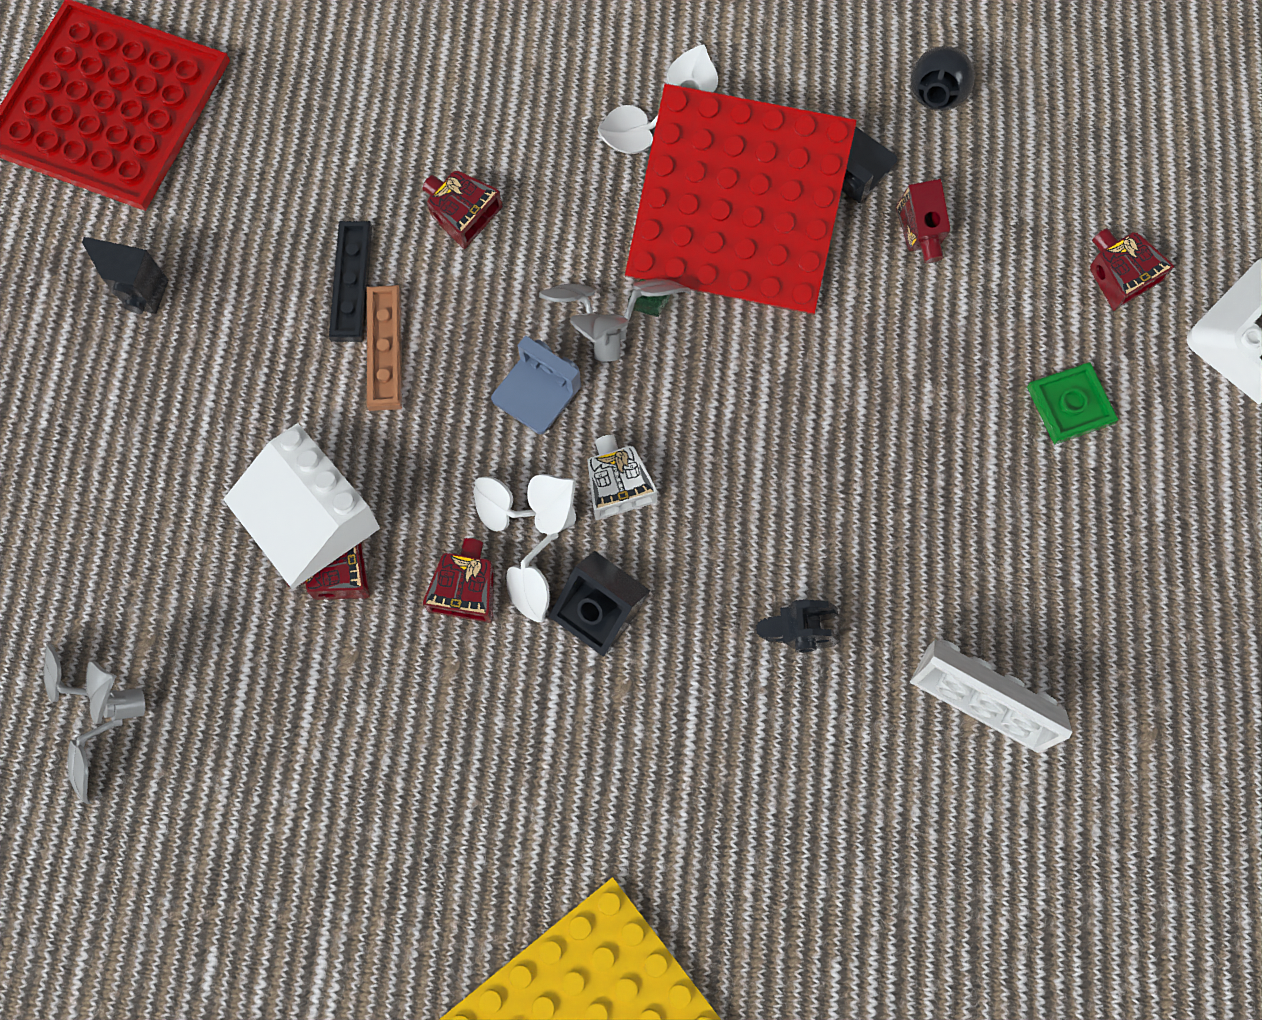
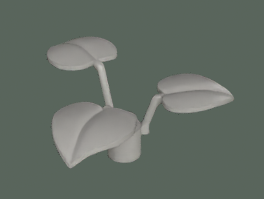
M650 279L634 283V290L624 317L616 314L599 315L593 313L588 296L595 295V290L582 284H562L539 292V298L553 302H571L576 300L582 302L587 313L572 316L571 324L594 343V358L596 360L616 361L621 358L620 340L626 339V329L638 297L643 295L663 296L678 292H686L691 295V289L665 279Z
M47 643L43 674L46 692L51 702H58L59 692L86 695L90 699V714L94 724H101L103 716L105 718L111 717V721L79 736L77 740H70L67 767L70 782L78 797L84 803L92 804L87 797L88 761L84 750L85 743L88 739L112 727L122 726V719L144 716V694L141 688L121 691L111 690L117 676L103 669L96 661L88 662L86 689L67 687L61 681L62 671L58 655L55 651L56 648L51 643Z

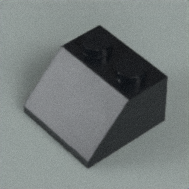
M83 237L82 244L99 275L109 286L112 294L117 296L124 304V308L136 314H143L144 311L157 314L169 280L146 249Z
M594 551L575 566L548 617L604 657L635 618L651 590Z

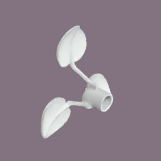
M705 45L690 49L671 64L667 73L668 84L714 93L718 85V75ZM623 105L608 114L604 122L598 127V133L610 147L627 154L641 153L652 145L653 136L650 129L656 126L658 115L652 122L648 123L647 115L640 108L633 105Z
M550 474L534 476L529 482L527 492L528 502L532 510L514 511L511 509L513 496L509 488L496 478L480 477L474 483V499L478 515L485 526L493 531H502L509 525V516L512 518L535 516L536 528L541 533L547 534V537L521 561V567L516 565L510 567L506 576L508 594L516 608L529 619L536 622H544L550 600L549 586L542 572L536 567L529 566V563L552 540L558 538V532L574 525L576 514L572 505L576 480L560 478Z

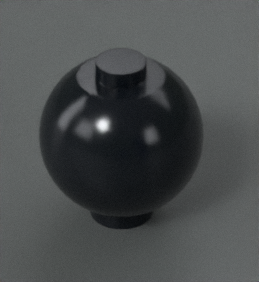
M938 46L926 51L916 61L911 73V89L916 100L927 109L933 111H948L956 108L967 99L972 91L975 79L973 65L968 56L955 47Z

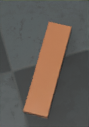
M399 285L367 287V408L369 411L402 409L401 289Z

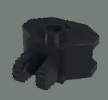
M807 599L792 601L788 607L780 608L781 616L760 619L761 621L758 622L755 629L757 631L756 634L764 640L766 639V641L775 644L776 642L784 643L795 649V652L798 653L813 652L817 649L829 648L841 643V636L839 634H834L832 629H821L820 621L830 620L838 615V608L829 601Z

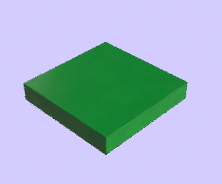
M1091 362L1032 381L1027 386L1054 445L1114 425L1119 420Z

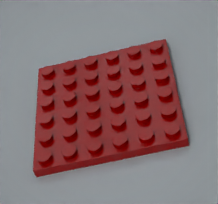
M64 0L0 105V158L146 211L227 68L230 59L227 53L74 0Z
M665 83L625 277L643 281L650 279L670 280L688 287L692 291L814 315L857 120Z

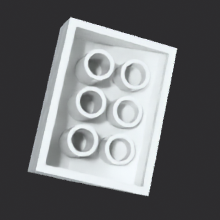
M299 423L269 441L223 499L292 590L380 529L368 504Z
M935 639L927 647L910 680L911 684L1037 753L1069 739L1072 734L1067 712L1057 706L1058 702L1054 698L1044 693L1038 692L1035 694L1024 688L1025 684L1018 678L1011 675L1002 676L994 672L991 664L980 658L973 657L971 659L961 654L960 648L949 641L941 640L939 642Z

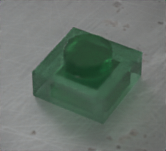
M671 294L640 296L637 298L633 310L659 317Z

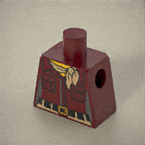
M453 171L444 182L436 176L430 175L422 187L423 191L430 195L427 204L432 218L464 250L503 208L499 190L460 171Z
M941 179L911 184L907 187L896 205L897 215L908 250H922L926 264L938 262L944 258L941 244L950 233V223Z
M1106 228L1092 239L1100 253L1090 265V271L1114 311L1163 282L1175 267L1138 233L1133 232L1118 241L1112 232Z
M464 538L460 555L443 553L423 600V606L427 612L492 623L495 571L491 561L480 559L484 544L482 541Z
M362 542L300 585L306 584L307 593L316 600L369 598L370 592Z

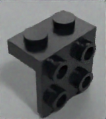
M856 126L842 191L858 203H861L896 165L897 156Z

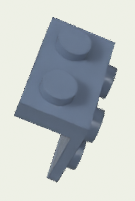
M525 335L517 345L520 360L494 391L491 399L494 405L537 434H544L581 388L580 371L572 360L566 357L561 359L553 354L551 348L539 339L533 341Z

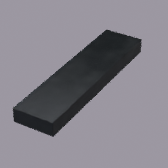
M339 221L329 326V339L331 342H363L372 240L371 221Z

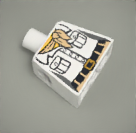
M605 435L598 438L595 444L599 455L587 459L595 520L657 503L656 487L635 448L628 446L618 449L614 435Z

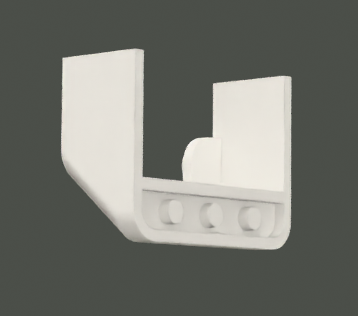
M1262 258L1257 260L1187 335V343L1193 352L1259 405L1262 403V360L1259 358L1262 355V328L1254 322L1262 315Z

